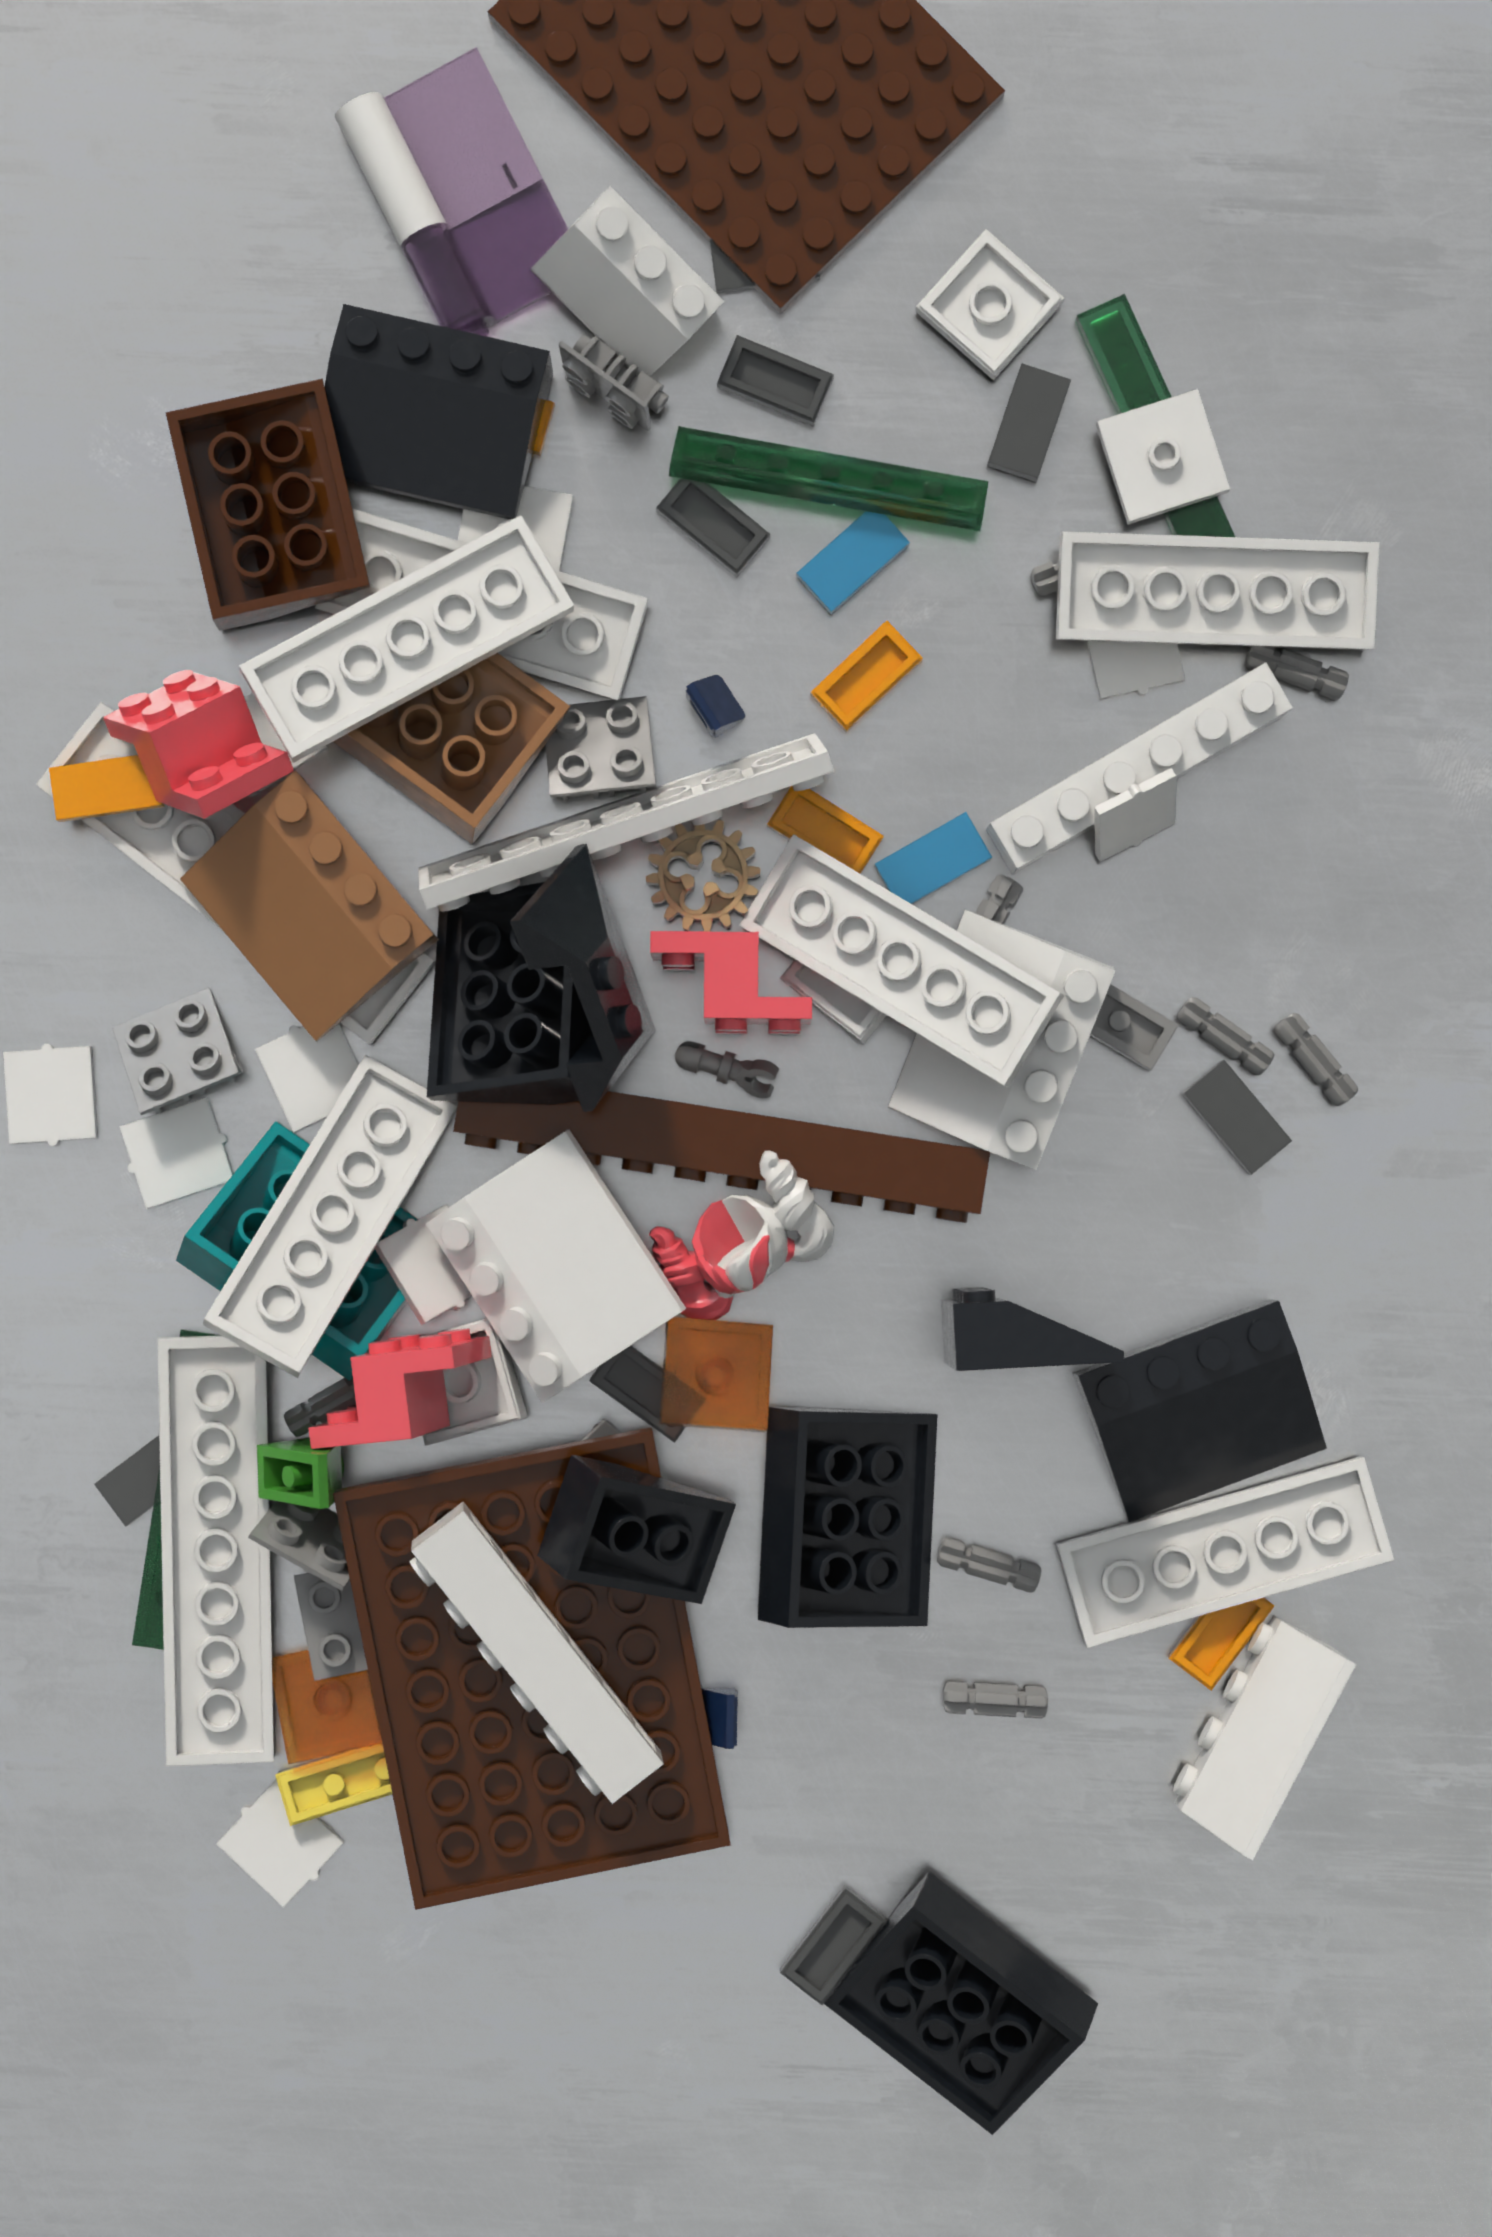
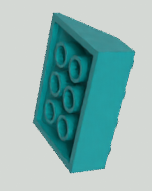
M275 1121L184 1235L176 1261L221 1291L310 1144ZM399 1207L379 1241L401 1230L403 1223L408 1219H414L415 1221L418 1219ZM375 1249L312 1353L314 1357L349 1381L353 1378L350 1357L369 1353L368 1343L377 1342L382 1339L407 1303Z

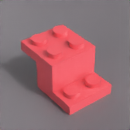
M184 670L168 676L163 680L164 686L150 694L138 693L123 699L118 703V710L103 717L111 737L134 744L156 801L203 819L294 771L286 751L264 745L261 742L240 686L218 680L215 677L197 674L192 670Z
M650 931V953L653 961H662L663 970H695V961H704L705 1024H715L716 1034H747V1025H768V1034L798 1035L801 1031V1025L811 1024L812 997H758L759 932Z
M470 1328L438 1332V1335L420 1337V1334L390 1337L388 1340L368 1343L369 1353L350 1357L356 1405L348 1406L346 1410L326 1413L327 1422L309 1427L311 1449L413 1439L450 1426L443 1369H453L491 1358L489 1336L471 1338Z

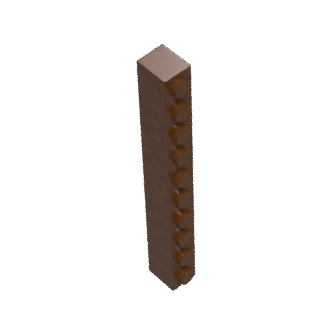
M611 1091L605 1094L593 1111L583 1112L579 1101L553 1105L458 1101L453 1130L456 1133L466 1134L465 1145L496 1149L497 1139L518 1142L517 1153L529 1155L570 1129L592 1165L600 1166L602 1156L623 1159L621 1169L653 1174L654 1164L675 1167V1178L705 1182L706 1172L727 1175L726 1186L751 1190L758 1189L759 1180L765 1181L760 1174L759 1162L764 1151L770 1150L777 1153L779 1159L789 1160L797 1171V1176L808 1180L810 1190L812 1188L831 1191V1202L862 1207L863 1197L884 1200L883 1210L911 1215L915 1214L916 1205L937 1208L935 1217L937 1219L967 1223L968 1213L981 1214L990 1152L982 1149Z

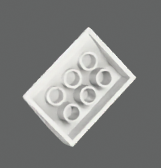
M965 909L957 929L959 933L1061 992L1064 997L1009 1088L917 1033L888 1107L986 1151L1037 1170L1116 970L1113 966Z
M570 1129L466 1195L426 1223V1226L542 1403L686 1309Z
M1274 1615L1268 1625L1262 1622L1252 1636L1248 1645V1651L1252 1652L1253 1655L1244 1672L1237 1669L1229 1679L1223 1693V1698L1228 1700L1219 1719L1212 1716L1206 1723L1198 1740V1745L1203 1747L1194 1766L1187 1763L1183 1767L1173 1787V1792L1178 1794L1174 1803L1180 1811L1251 1860L1254 1859L1356 1666L1354 1662L1330 1645Z

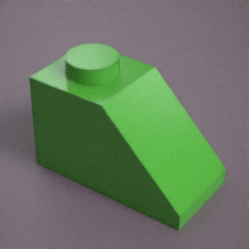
M310 1438L257 1445L259 1498L316 1509L329 1508L335 1503L333 1493L336 1489L342 1488V1476L344 1473L341 1446L311 1449Z

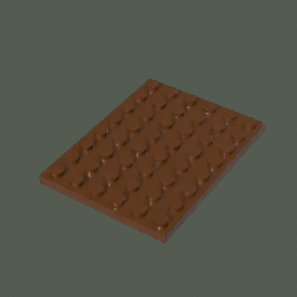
M499 0L487 11L489 19L709 242L711 240L755 285V289L780 314L815 281V277L819 273L821 275L1004 97L1005 90L916 0Z
M651 1427L339 1488L333 1493L415 1910L731 1845L685 1601L567 1580L537 1556L571 1455L619 1464L661 1478ZM463 1501L661 1750L664 1764L613 1804L603 1792L594 1796L576 1772L582 1765L570 1750L561 1754L553 1746L543 1730L548 1725L547 1721L536 1708L530 1713L523 1708L510 1689V1686L515 1683L503 1666L495 1671L487 1663L477 1648V1644L482 1641L470 1625H467L464 1629L458 1626L443 1605L449 1599L436 1582L428 1587L410 1564V1560L415 1557L411 1552L412 1540Z

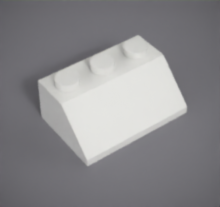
M611 186L588 207L530 269L595 336L616 351V357L623 355L626 358L624 365L627 368L632 364L639 367L635 375L636 377L641 371L651 376L725 302Z

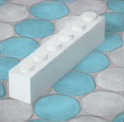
M1265 662L990 822L986 831L1013 875L1094 828L1095 806L1127 791L1131 785H1138L1170 768L1175 772L1178 779L1283 718L1293 707Z
M464 1501L412 1540L411 1552L415 1557L410 1560V1564L428 1587L436 1582L449 1599L443 1605L449 1615L460 1628L464 1629L467 1625L473 1628L482 1640L477 1644L481 1655L495 1671L502 1666L515 1681L510 1686V1689L516 1699L527 1712L530 1713L535 1708L548 1723L543 1728L546 1736L561 1754L570 1750L582 1765L576 1770L578 1776L594 1796L603 1792L613 1804L664 1764L661 1750Z

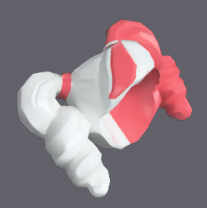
M764 1151L759 1162L760 1174L765 1179V1189L775 1201L773 1205L769 1206L764 1201L748 1195H731L723 1200L711 1203L700 1217L692 1239L694 1251H688L682 1239L676 1237L671 1229L656 1226L649 1233V1236L654 1241L652 1247L654 1258L660 1263V1269L686 1307L680 1314L693 1322L716 1321L729 1312L733 1296L736 1293L755 1289L768 1276L778 1270L784 1262L790 1260L808 1262L820 1259L832 1245L834 1224L825 1210L814 1201V1192L809 1189L808 1180L798 1177L797 1171L790 1161L779 1159L777 1153L773 1151ZM786 1230L797 1231L800 1236L798 1239L792 1240L787 1237Z

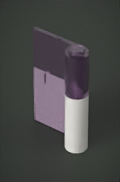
M477 47L386 97L379 92H369L350 100L336 112L335 119L439 326L487 336L490 326L552 293L530 269L569 228Z

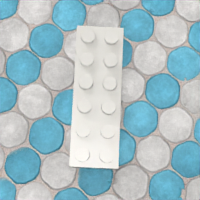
M353 509L370 587L317 604L315 608L336 614L468 543ZM554 570L575 605L574 612L498 653L523 672L620 700L649 598Z
M520 515L239 665L244 679L294 763L574 612L575 605L524 518Z
M1062 531L1059 541L1056 640L1375 649L1380 542Z
M794 834L739 926L749 932H759V938L1008 1088L1064 997L1061 992Z
M364 1055L205 1316L203 1325L298 1378L451 1121L457 1106L448 1101L430 1100L426 1097L427 1089L371 1057Z
M1362 1456L1056 1543L1083 1640L1087 1648L1394 1560L1366 1461Z

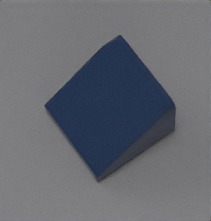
M719 675L709 676L686 686V698L711 736L716 738L744 720L745 712L723 678Z
M701 1688L712 1745L725 1749H734V1746H737L738 1691H735V1688Z

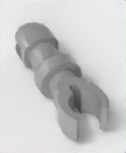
M686 1041L679 1045L675 1053V1060L678 1066L684 1070L694 1073L701 1070L717 1075L716 1081L725 1084L728 1083L729 1079L736 1081L747 1093L758 1098H768L771 1096L774 1089L771 1083L763 1084L755 1076L765 1075L770 1080L775 1079L779 1068L774 1063L760 1059L739 1061L735 1059L736 1054L726 1051L723 1056L705 1050L706 1045L693 1041Z

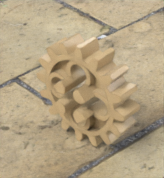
M722 820L716 822L713 830H705V825L702 824L694 825L695 830L687 832L682 824L675 825L678 838L674 841L667 837L659 839V844L665 850L663 855L649 854L648 862L658 867V873L647 875L646 883L660 886V891L651 897L653 905L666 902L669 907L665 911L664 919L669 922L679 914L683 917L682 928L684 931H689L694 921L702 923L703 931L711 932L712 921L718 919L726 929L730 928L731 920L729 913L734 910L738 914L745 916L748 909L742 902L743 897L754 898L758 894V889L749 885L748 879L760 876V868L747 866L746 863L755 855L754 847H747L741 850L738 844L742 839L743 833L737 830L729 837L723 834L724 821ZM708 842H715L720 845L722 853L712 861V875L717 878L732 875L738 880V888L733 893H724L716 883L707 882L703 888L705 904L698 910H691L685 905V898L688 894L694 892V877L687 873L680 877L673 876L668 871V865L672 860L678 858L686 861L690 869L700 870L703 865L701 853L703 846Z

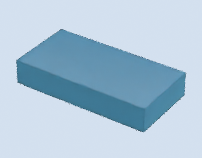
M873 504L796 573V577L832 615L909 546L910 542L876 504Z
M964 812L875 863L874 867L890 892L910 904H914L992 859V856L967 812Z

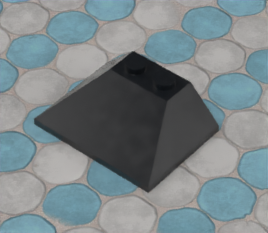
M581 844L571 851L510 923L529 970L566 965L568 967L592 1033L568 1061L566 1068L583 1112H588L595 1109L656 1029L587 844Z

